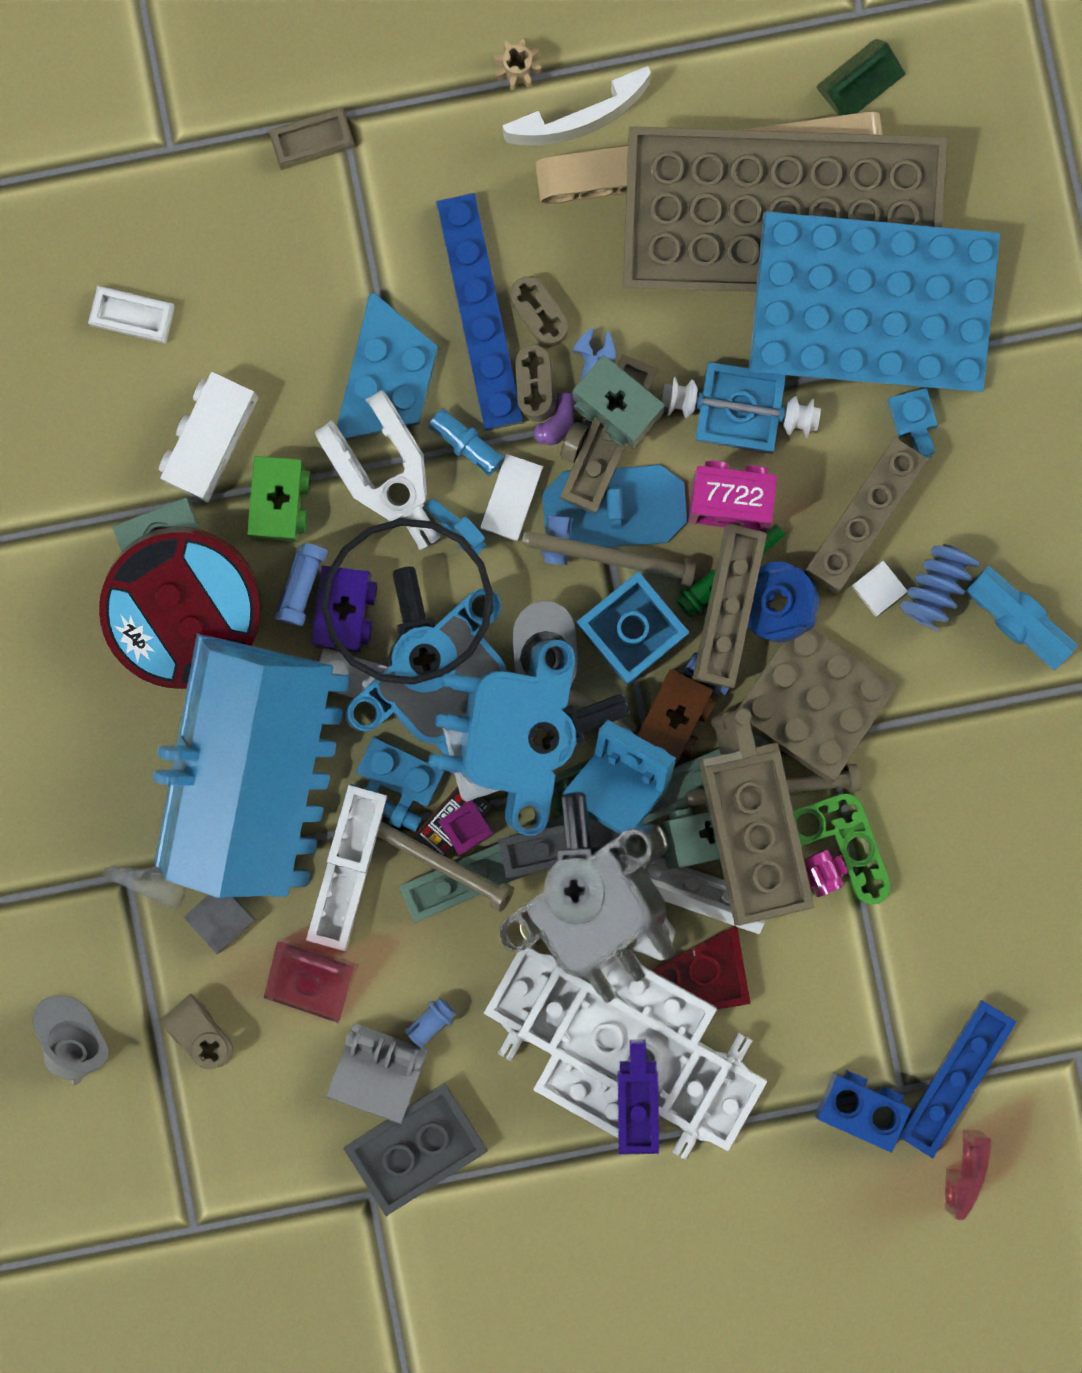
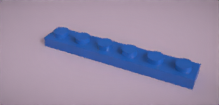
M475 193L436 201L485 431L523 424Z

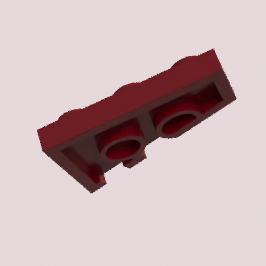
M737 926L728 928L651 970L717 1007V1010L751 1004Z

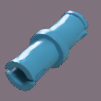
M442 408L429 423L428 428L452 445L455 454L459 457L464 455L483 470L487 476L490 477L502 464L505 458L503 455L497 453L478 437V431L474 428H466L451 416L446 409Z

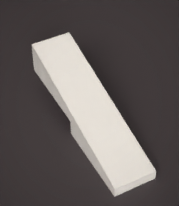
M348 785L306 941L347 951L387 795Z

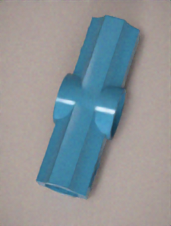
M987 566L965 590L970 598L975 600L981 608L996 619L995 624L1005 635L1020 645L1023 643L1053 671L1065 662L1078 646L1072 638L1067 636L1047 618L1046 610L1036 600L1024 592L1019 593L990 566Z

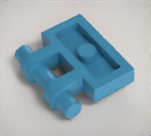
M373 737L356 773L370 779L365 790L378 793L383 785L402 794L397 805L386 800L382 816L390 819L389 824L399 829L401 826H404L416 832L422 817L410 812L409 809L413 801L427 807L429 806L445 771L436 767H430L427 762Z

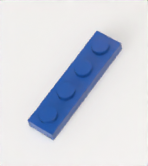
M980 1000L908 1116L899 1138L929 1157L934 1158L1017 1022L983 1000Z

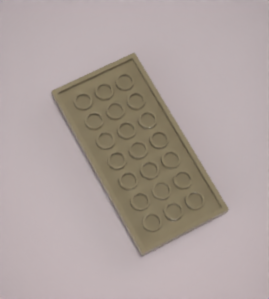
M629 126L623 287L756 292L763 212L942 228L947 137Z

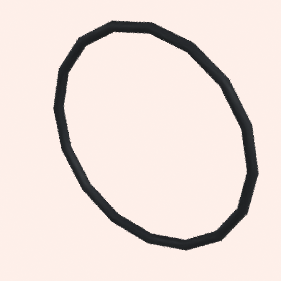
M400 518L368 527L342 547L325 576L321 610L331 642L351 666L379 681L414 685L449 674L473 655L489 627L493 591L484 562L462 536L432 521ZM399 526L433 529L458 542L477 565L485 591L482 625L468 649L443 669L415 677L381 674L355 660L336 636L329 611L332 580L347 553L371 534Z

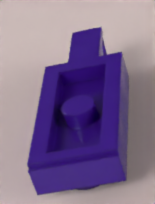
M630 1039V1061H620V1071H618L619 1154H659V1092L656 1061H646V1039Z

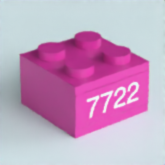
M705 461V466H697L693 476L688 523L724 528L725 525L731 523L766 532L772 523L777 475L768 474L769 469L761 466H745L744 471L730 470L729 464L725 462Z

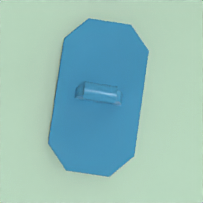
M662 465L616 468L596 515L560 500V495L571 471L562 472L542 493L546 533L548 529V515L572 517L570 540L602 547L667 543L687 523L685 484Z

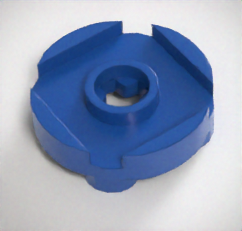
M771 562L760 566L748 628L761 639L776 643L791 641L801 636L804 632L811 630L815 626L816 614L819 608V594L814 581L802 569L786 562ZM777 593H781L784 598H788L784 609L779 612L775 608H770V602L776 600Z

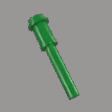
M777 524L765 532L767 536L763 554L785 537L783 530ZM711 569L706 576L687 591L685 589L680 591V596L676 599V602L688 617L691 618L695 614L701 615L703 613L701 609L709 603L715 570Z

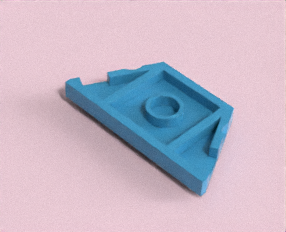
M373 293L369 295L337 427L346 441L350 438L367 434L383 433V427L371 406L365 401V399L380 390H383L389 397L406 427L420 424L438 352V346Z

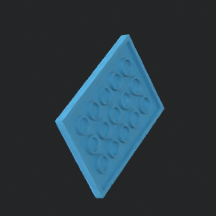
M763 212L748 372L983 392L1000 233Z

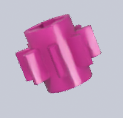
M826 849L804 859L810 890H814L817 898L844 886L840 876L849 872L841 855L832 858L829 850Z

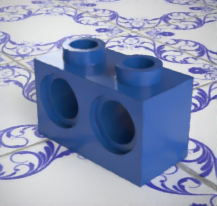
M846 1070L843 1076L833 1072L814 1116L826 1124L892 1153L911 1111L909 1106L902 1103L905 1096L882 1086L880 1093L866 1087L868 1079L849 1070ZM843 1090H852L856 1095L855 1105L847 1111L837 1109L835 1100L838 1093ZM881 1106L890 1107L893 1114L891 1122L885 1127H877L872 1121L874 1111Z

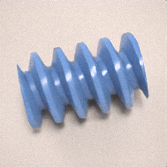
M947 544L931 548V555L936 560H925L923 563L924 569L929 574L918 573L915 580L921 588L910 587L907 592L914 602L902 601L900 604L901 610L909 618L940 633L941 631L934 625L935 621L948 622L950 620L942 611L943 607L954 609L957 607V604L949 597L950 594L963 595L965 593L957 583L958 580L971 581L973 578L965 570V567L980 566V563L975 558Z

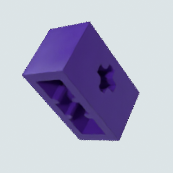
M322 565L311 644L318 648L338 650L329 638L321 610L325 576L331 567ZM338 568L332 580L329 611L336 636L349 652L361 653L362 645H369L371 639L372 621H366L368 605H375L377 582L371 581L372 575L369 571ZM345 600H349V604L356 609L355 614L350 613L347 615L346 620H342V616L335 611L336 607H342Z

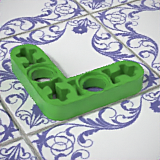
M840 794L793 811L795 822L804 813L812 814L818 820V830L812 836H803L798 832L801 846L831 835L834 836L839 853L849 872L847 875L853 892L860 901L873 905L879 904L887 898L891 888L890 880L863 805L858 798L850 794ZM844 800L846 805H853L855 807V812L850 814V822L845 823L843 818L833 819L829 821L833 829L826 831L825 818L819 811V807L825 805L826 814L838 810V802ZM856 837L863 838L869 845L868 855L860 861L853 860L847 853L848 843ZM873 860L877 868L869 869L871 878L873 880H881L882 887L877 889L878 896L872 898L870 893H863L861 891V886L866 884L864 873L859 872L855 876L853 867L866 866Z

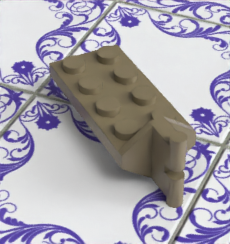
M747 709L718 714L712 718L711 724L716 731L721 755L698 760L735 926L814 908L778 742L755 747L750 725L751 713Z

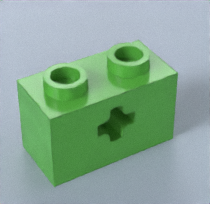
M254 456L247 535L251 539L299 543V533H306L308 511L301 508L303 494H309L311 471L305 470V464L302 460ZM279 491H283L286 497L290 499L289 502L282 503L281 510L277 509V506L271 501L272 498L279 496Z

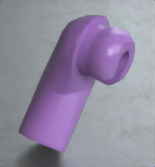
M573 393L557 394L556 415L535 427L534 436L538 443L548 444L549 446L556 445L566 437L570 427L575 423L574 405L576 402L573 400Z

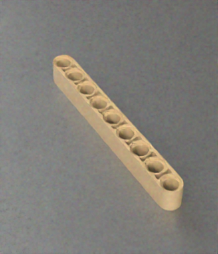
M863 112L743 129L752 131L883 135L880 114L878 112ZM628 146L551 156L536 161L535 168L540 202L555 204L626 194Z

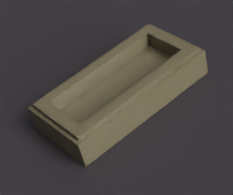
M343 107L268 130L281 170L355 148Z

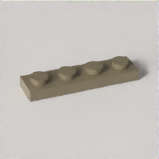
M622 354L617 366L650 392L658 374V369ZM609 399V410L613 411L615 408H619L623 411V400L619 399L617 402H612ZM596 418L593 419L560 495V500L595 515L599 510L627 445L625 443L623 446H620L611 440L604 432L607 427Z
M731 523L725 525L693 680L729 689L735 688L767 533Z

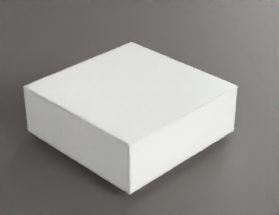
M884 561L851 586L875 617L908 592Z

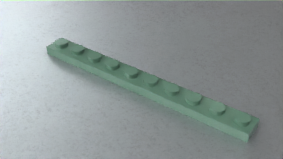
M753 734L755 747L771 744L758 734ZM720 749L674 768L670 787L639 826L665 816L669 812L688 806L686 793L690 790L704 788L698 760L721 755ZM564 816L547 822L544 829L564 825ZM499 844L456 862L498 886L503 882L509 883L525 876L521 875L506 879ZM438 870L399 886L414 923L481 895Z

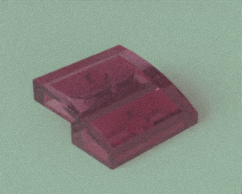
M963 1129L962 1170L946 1169L945 1210L956 1220H965L973 1208L987 1173L991 1138L980 1130Z

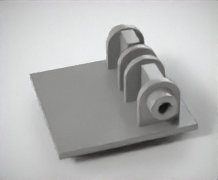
M353 1023L352 1029L349 1030L345 1040V1047L326 1098L402 1124L428 1049L420 1048L409 1042Z

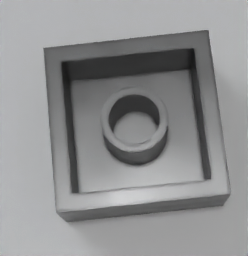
M209 894L184 916L186 921L216 954L222 952L256 921L253 915L236 897L218 898Z

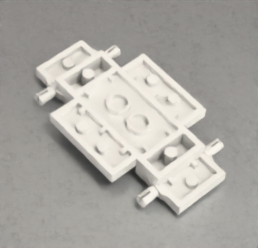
M522 943L483 1013L501 1023L509 1032L503 1045L497 1052L502 1057H504L510 1044H513L506 1056V1059L513 1061L523 1041L530 1042L552 1054L533 1088L534 1091L617 1138L618 1071H620V1061H630V1039H646V1061H656V1071H658L659 1115L683 1130L672 1152L677 1156L680 1154L681 1158L686 1160L697 1139L712 1142L729 1151L767 1083V1079L749 1070L742 1062L748 1048L753 1043V1040L749 1037H746L744 1040L745 1036L738 1032L728 1053L715 1051L699 1042L717 1007L617 951L606 957L592 982L568 968L556 950L553 955L541 953L531 946Z

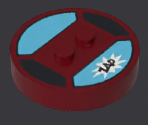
M168 527L155 530L129 544L110 567L103 583L99 601L101 629L107 645L117 660L127 670L142 680L172 689H187L197 633L252 646L258 631L261 612L258 583L250 565L242 554L221 537L208 531L191 527Z

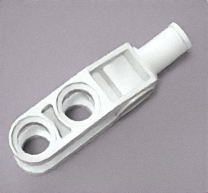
M383 390L365 399V401L371 406L378 417L385 437L388 436L400 453L405 470L391 476L381 486L376 487L373 485L341 431L332 420L315 430L318 441L354 499L389 521L400 518L430 521L422 509L425 506L423 502L427 500L424 454ZM402 483L406 485L410 492V498L407 502L402 504L396 503L390 498L389 488L392 484ZM406 526L418 545L419 550H422L429 544L421 530L424 531L431 544L441 538L440 534L433 529Z

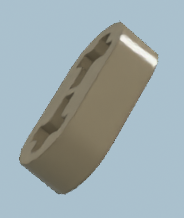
M534 277L518 279L511 288V302L514 309L541 345L554 347L561 344L568 333V322L565 315L538 279ZM526 287L529 291L534 289L538 291L535 294V301L539 306L538 309L534 310L528 301L522 303L518 301L521 298V288ZM544 313L551 323L555 321L560 323L557 327V336L553 337L550 333L544 335L541 333L543 322L539 317Z
M530 345L524 347L516 357L517 399L519 408L528 419L534 422H542L549 419L556 410L554 363L543 347ZM533 357H538L544 364L537 366V378L534 379L533 373L526 365L532 364ZM538 388L539 394L546 402L540 403L539 410L535 411L528 403L535 400L534 389Z

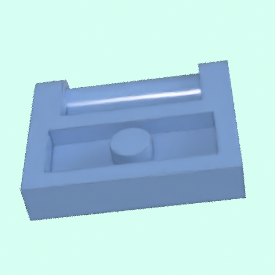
M309 543L298 545L273 620L303 627L306 615L303 613L320 563L325 562L328 550Z

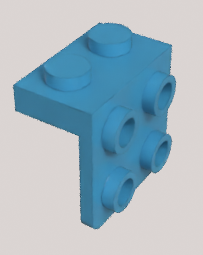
M607 720L599 729L595 754L565 789L564 794L583 792L586 795L588 816L616 833L628 837L634 833L670 787L676 758L668 754L663 748L654 746L634 735L629 729L620 727Z

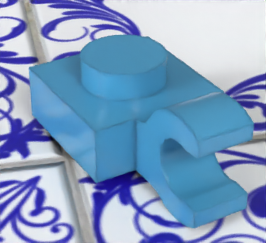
M927 388L888 398L887 403L897 437L910 436L913 449L927 459L932 458L935 450L927 430L936 428L938 424Z

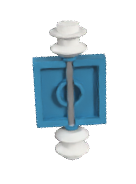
M712 362L707 364L703 393H699V396H697L698 388L694 380L691 379L687 386H680L676 377L673 378L672 384H664L662 403L668 408L667 416H670L674 409H679L683 411L684 417L687 419L694 412L695 404H697L696 409H700L695 442L770 454L774 452L778 422L782 423L784 418L783 426L788 435H791L794 429L797 428L803 429L805 438H808L810 431L817 432L821 408L814 407V399L807 406L799 405L797 396H794L787 403L785 411V406H781L786 375L748 372L749 368Z

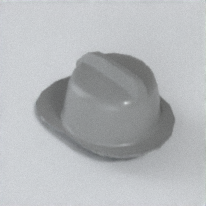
M542 600L529 604L519 613L514 622L513 651L516 674L528 676L531 655L534 647L539 642L544 640H562L572 647L575 654L572 684L577 675L578 667L576 629L573 618L564 607L555 602ZM554 646L549 648L545 654V662L549 668L554 669L561 662V653Z
M50 996L37 1005L34 1009L32 1021L34 1030L43 1048V1060L46 1068L53 1075L69 1080L72 1085L79 1084L83 1077L101 1069L107 1062L109 1050L88 1009L76 999L66 996Z

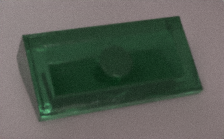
M875 39L816 87L838 116L856 114L906 73L888 43Z

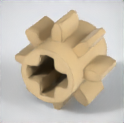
M523 38L519 45L511 46L510 43L505 41L504 54L494 55V63L498 66H503V68L497 71L496 79L500 81L506 78L510 82V89L514 91L516 85L525 84L528 88H531L532 74L540 75L542 73V66L532 63L539 57L538 48L529 51L525 46V39ZM516 59L519 64L524 63V69L519 70L517 66L511 67V61Z

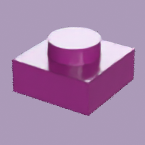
M473 800L438 821L459 855L493 834Z

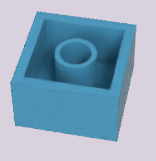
M639 571L576 623L579 630L626 686L672 650L689 634V631Z

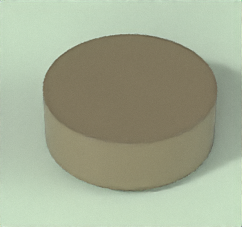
M578 422L572 424L561 448L560 455L562 459L575 463L590 427Z

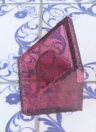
M285 939L279 940L275 947L264 998L339 1023L359 964Z

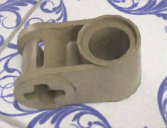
M190 993L160 1019L161 1024L170 1036L185 1049L200 1067L205 1069L222 1067L231 1059L233 1045L230 1039L216 1024L206 1007L193 994ZM206 1042L209 1044L219 1043L220 1048L216 1051L219 1056L218 1059L216 1057L206 1058L205 1053L208 1051Z

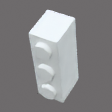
M213 372L210 373L207 380L202 379L199 382L193 396V400L196 401L191 415L185 414L181 419L176 431V435L180 438L173 451L170 449L166 451L159 466V471L163 472L160 479L165 484L206 503L209 502L258 400V396L254 391Z

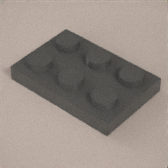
M446 1082L407 1107L402 1124L385 1120L343 1148L385 1216H388L488 1152V1149Z

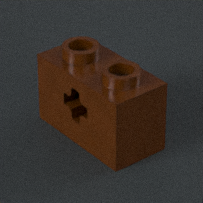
M670 669L637 736L654 746L663 748L668 754L676 758L675 763L678 762L680 756L688 759L698 739L692 732L698 720L706 723L716 703L709 699L713 690ZM680 707L684 709L683 718L688 721L686 725L679 724L674 729L669 726L671 719L666 716L667 711L674 712Z

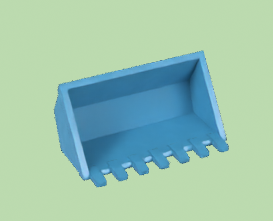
M197 633L176 745L159 746L157 753L159 758L173 761L172 769L157 770L153 774L155 782L168 785L154 859L155 866L161 869L165 880L218 898L269 895L287 897L290 887L307 886L309 884L310 871L293 868L296 855L314 854L316 850L317 840L312 837H300L303 822H320L322 819L323 807L306 804L309 790H325L328 788L330 775L323 772H313L315 757H333L335 754L336 742L319 739L322 724L341 723L343 710L337 707H327L326 701L328 691L345 692L348 689V676L332 674L333 666Z

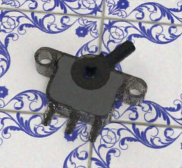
M571 792L562 796L567 848L557 850L558 862L547 874L544 891L502 923L500 939L502 944L512 952H521L545 943L557 964L565 973L581 977L586 975L597 994L602 997L605 1003H609L615 999L616 995L602 972V968L619 959L626 972L632 976L634 981L638 982L645 978L646 974L641 968V963L632 951V948L647 937H649L656 950L661 953L665 960L668 961L676 956V952L671 946V941L661 927L666 918V904L645 871L647 867L666 853L668 838L661 827L655 824H646L623 832L602 849L601 846H591L586 795L583 792ZM640 836L646 840V853L639 847ZM522 924H524V926L527 928V939L524 937L521 931Z

